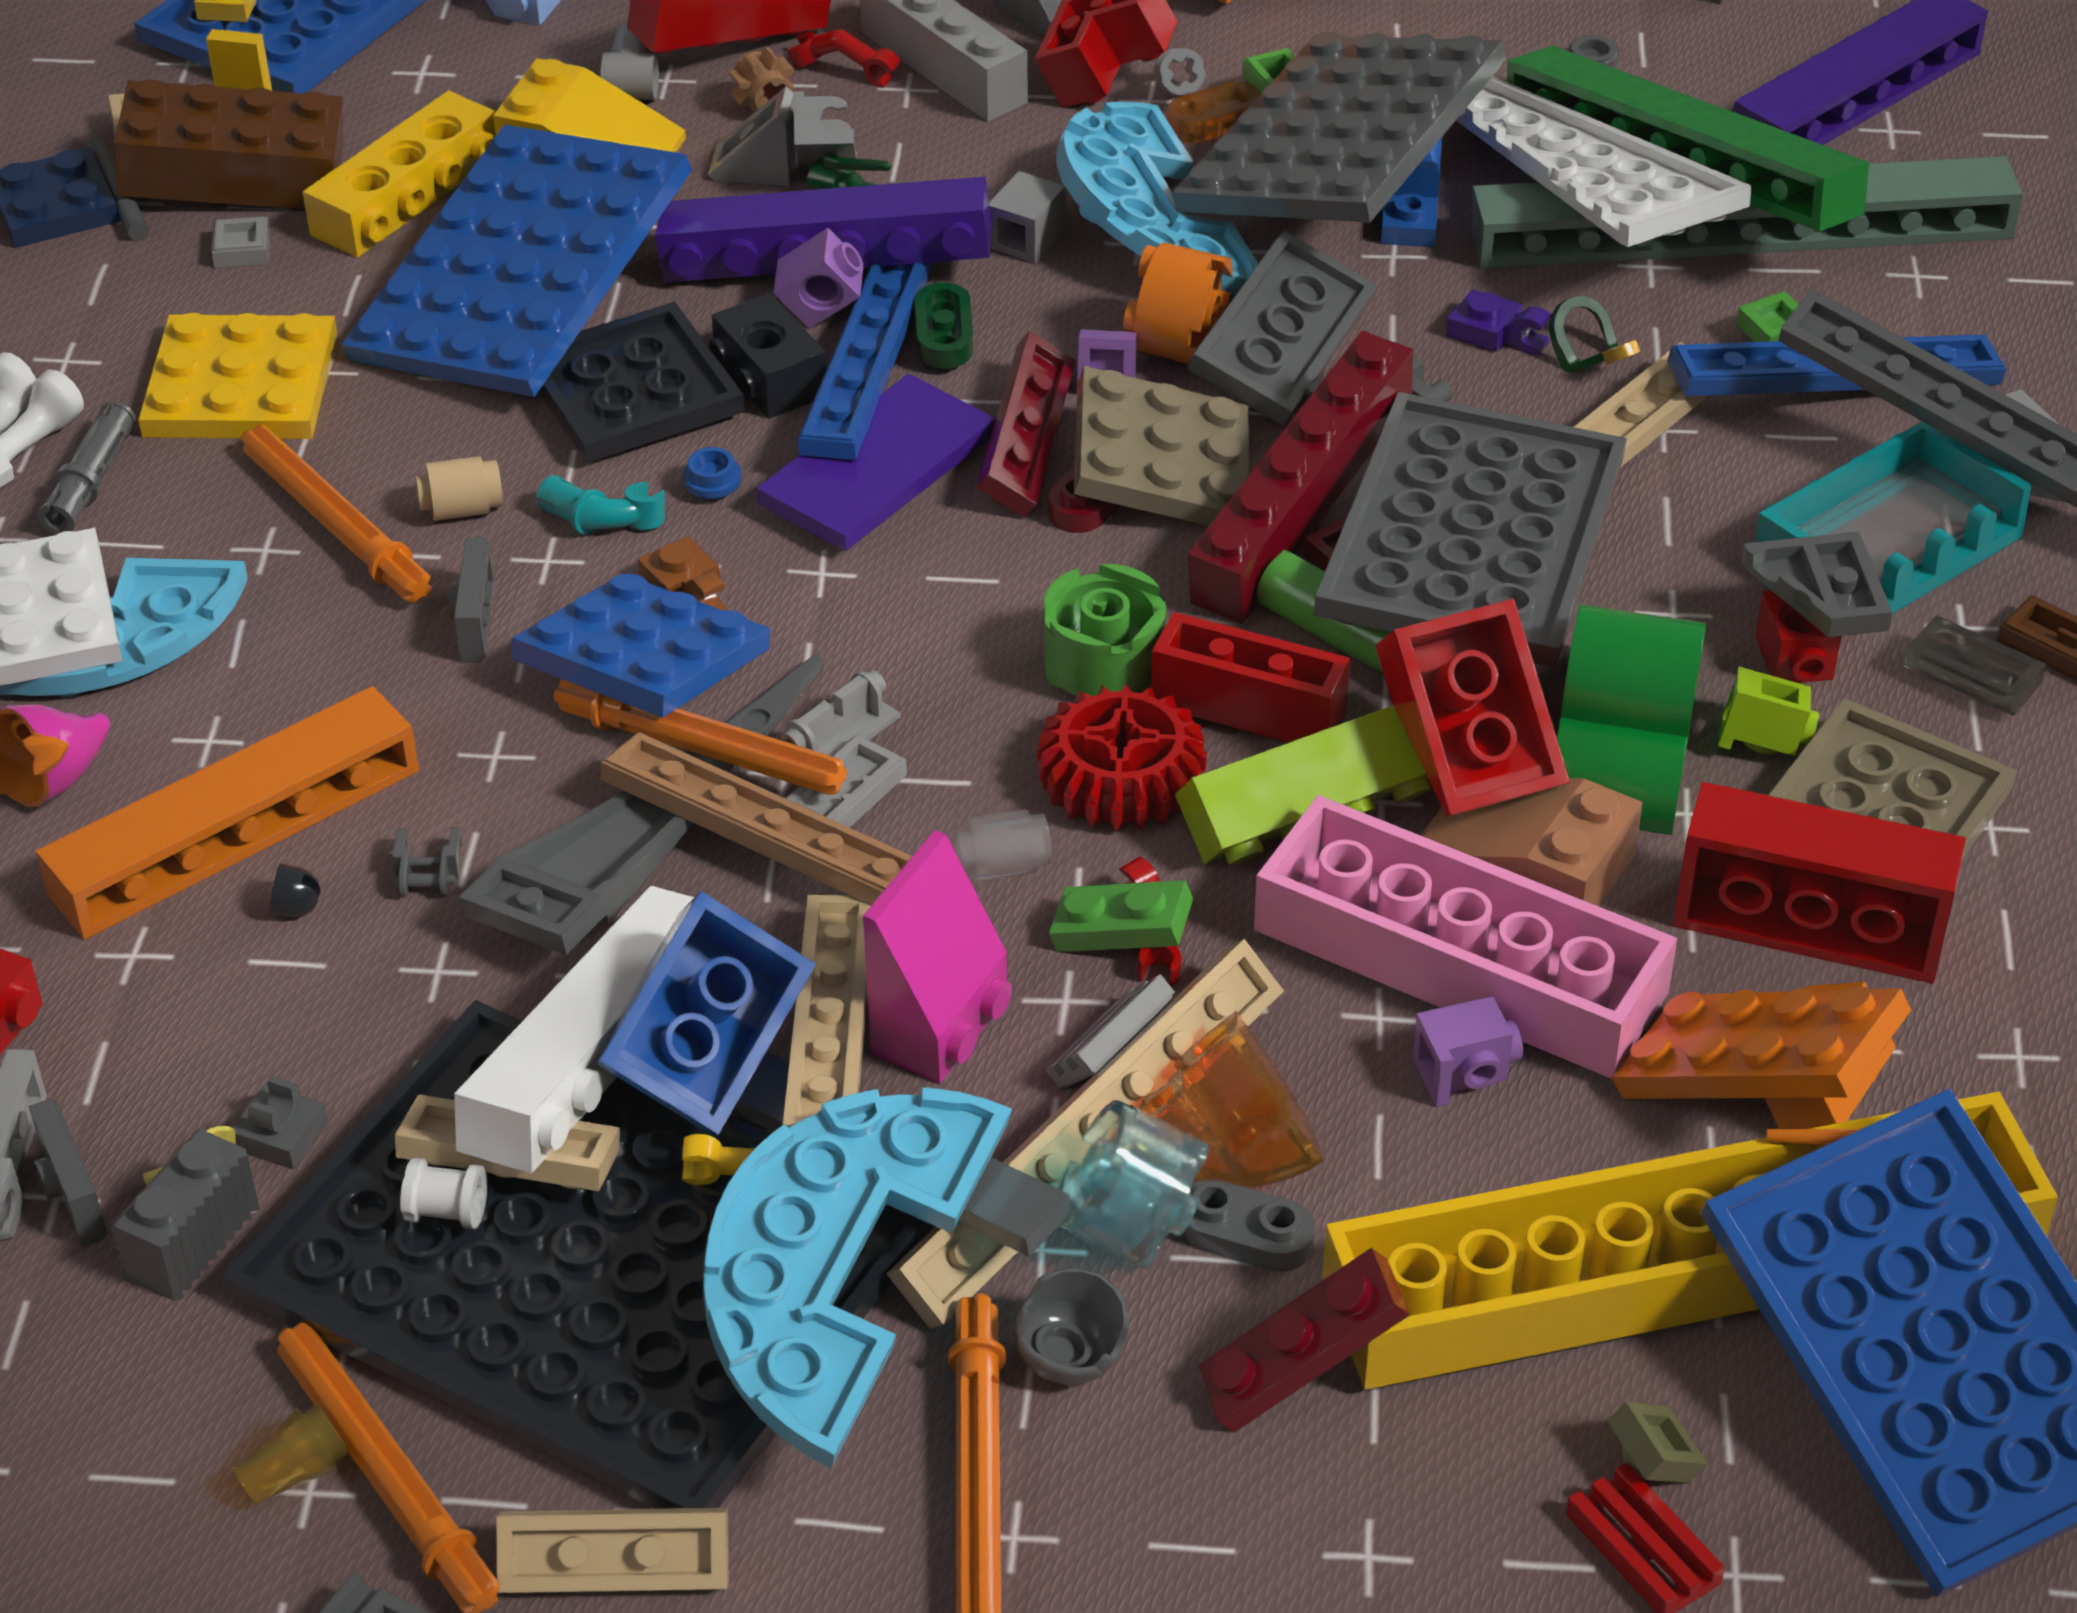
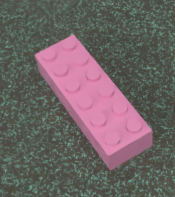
M1320 795L1315 798L1256 875L1255 931L1440 1008L1494 996L1505 1020H1513L1516 1023L1522 1042L1609 1078L1614 1075L1629 1056L1632 1046L1639 1040L1669 993L1677 937Z

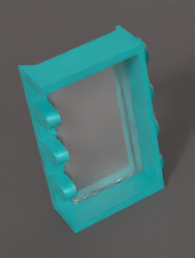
M1921 421L1759 512L1756 525V542L1860 532L1892 614L2021 539L2024 532L2031 484L1989 458Z

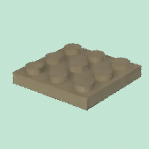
M1084 366L1077 384L1074 494L1210 526L1249 476L1248 405L1234 402L1225 397H1212L1183 390L1167 383L1158 384L1125 376L1114 370H1101Z
M1843 698L1770 792L1769 796L1967 837L1963 859L2012 791L2017 770Z

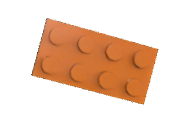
M1856 986L1846 990L1811 991L1808 988H1798L1783 992H1754L1752 990L1717 994H1699L1694 991L1676 995L1666 1003L1663 1013L1644 1037L1632 1046L1629 1056L1611 1078L1622 1099L1848 1098L1909 1015L1911 1008L1901 988L1869 989L1864 986Z

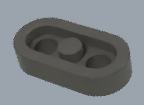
M1203 1180L1194 1183L1184 1190L1179 1198L1178 1231L1184 1241L1196 1249L1272 1271L1296 1269L1305 1264L1313 1253L1315 1241L1314 1218L1303 1205L1295 1201L1221 1180Z

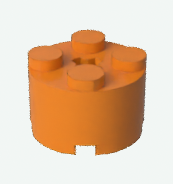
M1165 242L1161 243L1158 247L1147 245L1142 252L1139 262L1138 276L1143 279L1138 300L1131 299L1129 301L1123 321L1124 332H1137L1136 351L1189 364L1195 351L1229 306L1231 293L1222 291L1221 284L1222 275L1233 277L1231 259Z

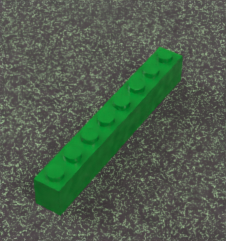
M1553 45L1507 60L1508 83L1751 185V206L1818 232L1865 214L1869 162Z

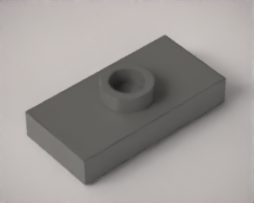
M486 537L465 538L459 582H450L449 613L450 617L455 620L461 663H482L483 658L486 657L495 585L489 541L487 542Z
M50 1098L28 1106L44 1158L34 1161L47 1200L61 1197L81 1247L104 1239V1233L107 1230L96 1191L58 1102H54Z

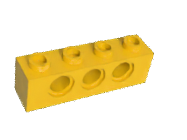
M449 90L303 191L310 236L356 258L360 257L461 184L496 137L493 117L496 111Z

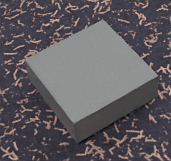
M268 217L213 221L211 253L214 268L269 264L270 227Z

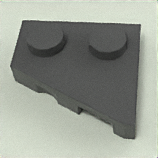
M1860 532L1744 543L1743 567L1827 637L1890 630L1892 610Z

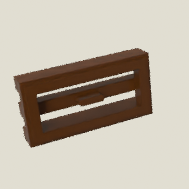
M2030 595L2000 625L1997 642L2077 681V616L2034 595Z

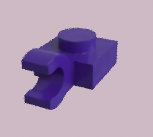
M1472 289L1447 318V336L1496 352L1503 343L1518 347L1525 353L1538 355L1548 345L1549 337L1538 334L1533 329L1541 331L1550 320L1551 314L1539 307H1528L1522 312V304L1500 298L1493 293Z

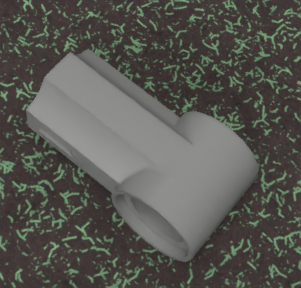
M627 18L624 23L617 25L611 53L604 52L602 55L601 78L637 100H656L659 86V53L649 50L627 29Z

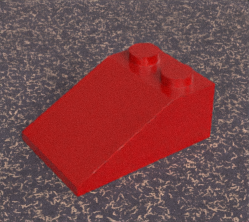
M1514 598L1394 629L1375 645L1395 711L1447 817L1570 783Z

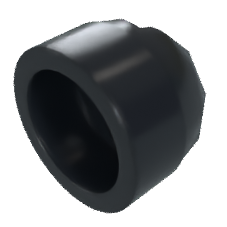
M280 863L272 888L270 914L293 918L311 913L315 909L321 893L318 879L306 869Z

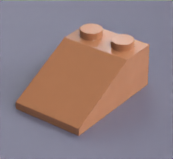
M1569 778L1570 783L1564 786L1449 817L1446 816L1443 808H1441L1420 836L1600 907L1635 857L1643 802L1584 778Z

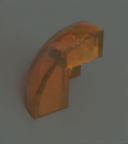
M1237 1011L1206 1033L1175 1062L1174 1066L1177 1072L1173 1075L1172 1080L1157 1091L1145 1096L1136 1110L1129 1127V1135L1152 1158L1167 1168L1197 1181L1221 1180L1243 1187L1261 1186L1293 1178L1324 1161L1318 1140L1298 1101L1267 1052Z

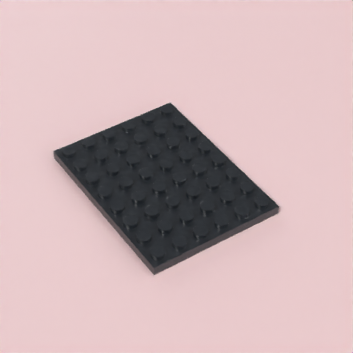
M475 1000L221 1275L225 1294L293 1328L301 1322L310 1325L325 1344L654 1509L719 1508L776 1433L756 1415L729 1379L716 1353L707 1325L703 1301V1268L708 1235L716 1208L733 1175H720L715 1182L707 1185L689 1184L682 1180L684 1166L682 1154L684 1137L693 1134H704L713 1137L712 1135L617 1077L602 1094L597 1107L590 1113L586 1112L579 1120L619 1127L620 1150L600 1191L582 1188L570 1189L558 1184L516 1177L504 1178L487 1173L486 1203L481 1222L477 1228H463L460 1220L421 1216L418 1222L404 1221L403 1214L401 1213L400 1198L402 1182L410 1160L396 1158L395 1134L419 1094L454 1100V1093L522 1022L515 1017ZM730 1115L719 1135L714 1138L723 1147L756 1148L771 1134ZM428 1164L429 1167H438V1168H447V1169H455V1170H464V1171H467V1169H462V1168H456V1167H450V1166H432V1165H429V1164ZM886 1204L833 1306L864 1319L892 1282L886 1273L934 1228V1225Z

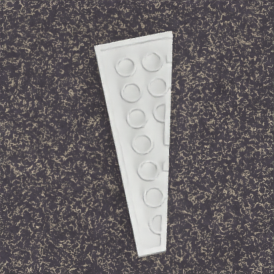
M1494 76L1456 119V121L1626 247L1663 235H1678L1683 233L1687 227L1705 221H1720L1726 218V214L1750 207L1751 185Z

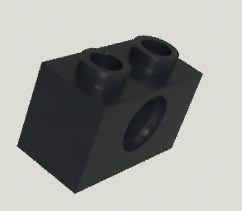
M771 293L711 315L713 339L709 340V348L726 372L737 383L745 400L753 401L769 419L814 401L827 370L826 351Z

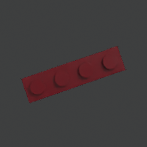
M1031 331L1017 344L976 486L977 489L990 496L995 502L1005 505L1024 518L1038 503L1076 361Z

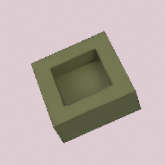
M1625 1402L1607 1420L1622 1443L1621 1453L1623 1458L1645 1480L1690 1483L1708 1465L1670 1406Z

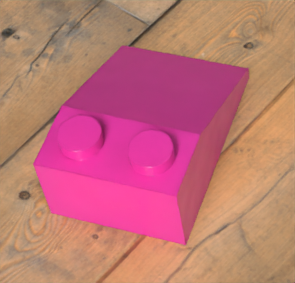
M934 830L863 915L870 1054L940 1085L956 1063L963 1064L967 1061L975 1048L978 1035L991 1019L997 1020L1003 1015L1011 998L1012 985L1007 982V952L947 835Z

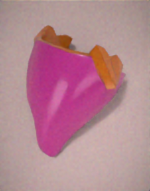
M7 705L0 708V795H7L12 800L27 807H40L61 796L71 788L96 757L110 728L109 718L100 712L89 716H78L75 713H65L43 705Z

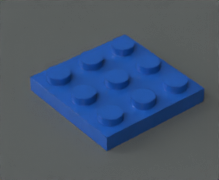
M622 573L512 638V660L663 718L769 650L770 628L747 620L746 616L740 612L720 610L697 601L691 594L671 592L647 583V580L642 576Z

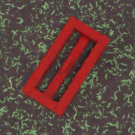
M1627 1463L1615 1469L1613 1479L1607 1481L1604 1477H1601L1593 1482L1590 1493L1584 1495L1581 1491H1578L1568 1497L1566 1516L1656 1613H1676L1722 1584L1725 1566ZM1605 1507L1633 1537L1632 1543L1648 1560H1654L1678 1587L1672 1590L1599 1510Z

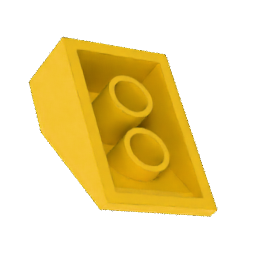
M536 58L493 115L496 135L504 125L671 152H677L686 139L685 129L585 67L565 64L555 59L544 60Z

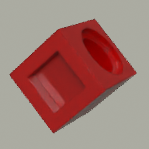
M1772 590L1762 591L1755 638L1769 674L1796 683L1833 680L1842 636L1827 637Z

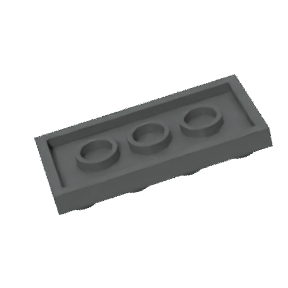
M1283 230L1195 351L1187 369L1285 427L1304 399L1305 387L1317 380L1372 299L1378 285Z

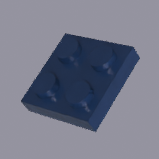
M90 147L80 150H64L52 157L28 163H11L0 169V215L14 248L120 222L117 204Z

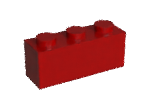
M1173 612L1152 650L1151 687L1156 699L1174 696L1176 706L1178 708L1191 709L1193 717L1292 742L1341 724L1347 712L1350 658Z

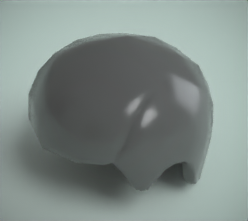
M1078 1267L1050 1271L1036 1280L1031 1292L1020 1308L1013 1333L1017 1339L1015 1347L1022 1362L1043 1379L1077 1387L1103 1377L1110 1370L1123 1348L1129 1332L1130 1317L1122 1292L1102 1274Z

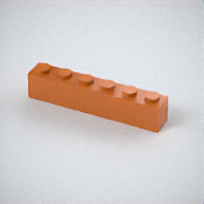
M374 686L366 688L35 850L47 896L83 940L419 772L412 725Z

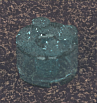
M1113 1100L1098 1113L1081 1138L1082 1141L1091 1145L1081 1164L1079 1165L1070 1160L1064 1172L1059 1190L1070 1194L1073 1213L1060 1227L1092 1245L1142 1269H1146L1156 1257L1160 1245L1167 1234L1170 1232L1180 1236L1190 1224L1197 1208V1198L1189 1194L1194 1178L1205 1163L1209 1145L1133 1105Z

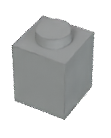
M1018 171L989 202L992 220L990 250L1036 264L1066 231V187L1062 184Z

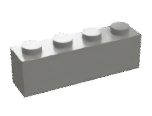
M860 0L861 32L881 47L895 52L902 62L985 121H992L1028 103L1027 50L956 1Z

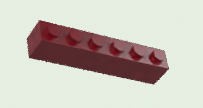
M1361 330L1188 553L1191 604L1238 623H1244L1259 603L1257 600V589L1268 565L1283 550L1289 551L1294 555L1304 543L1305 537L1312 533L1376 448L1397 393L1412 394V348Z

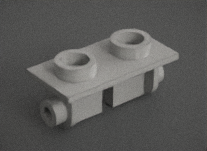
M870 670L869 672L858 671L852 676L849 683L833 693L834 701L832 703L824 700L799 719L789 721L785 726V733L781 735V741L833 756L856 734L871 740L901 718V713L882 701V692L886 690V682L881 674L875 670Z

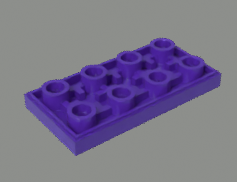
M908 373L880 394L856 460L799 455L756 488L757 503L830 544L847 551L988 441L991 437L996 418Z

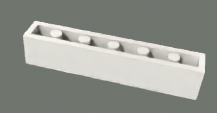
M650 886L454 1093L457 1152L532 1174L552 1150H558L562 1147L569 1131L586 1112L590 1113L597 1107L602 1094L617 1078V1076L596 1063L648 964L679 912L694 897Z

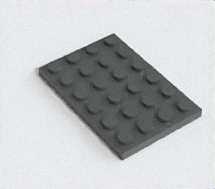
M1332 31L1314 35L1174 189L1172 196L1176 211L1371 222L1506 61L1503 40H1482L1481 37L1475 35L1463 36L1458 39H1434L1429 34H1419L1409 38L1386 37L1383 33H1370L1364 36H1340L1339 33Z
M1398 392L1316 593L1313 616L1336 620L1342 624L1360 625L1392 632L1394 629L1514 598L1534 664L1556 668L1621 468L1627 438Z

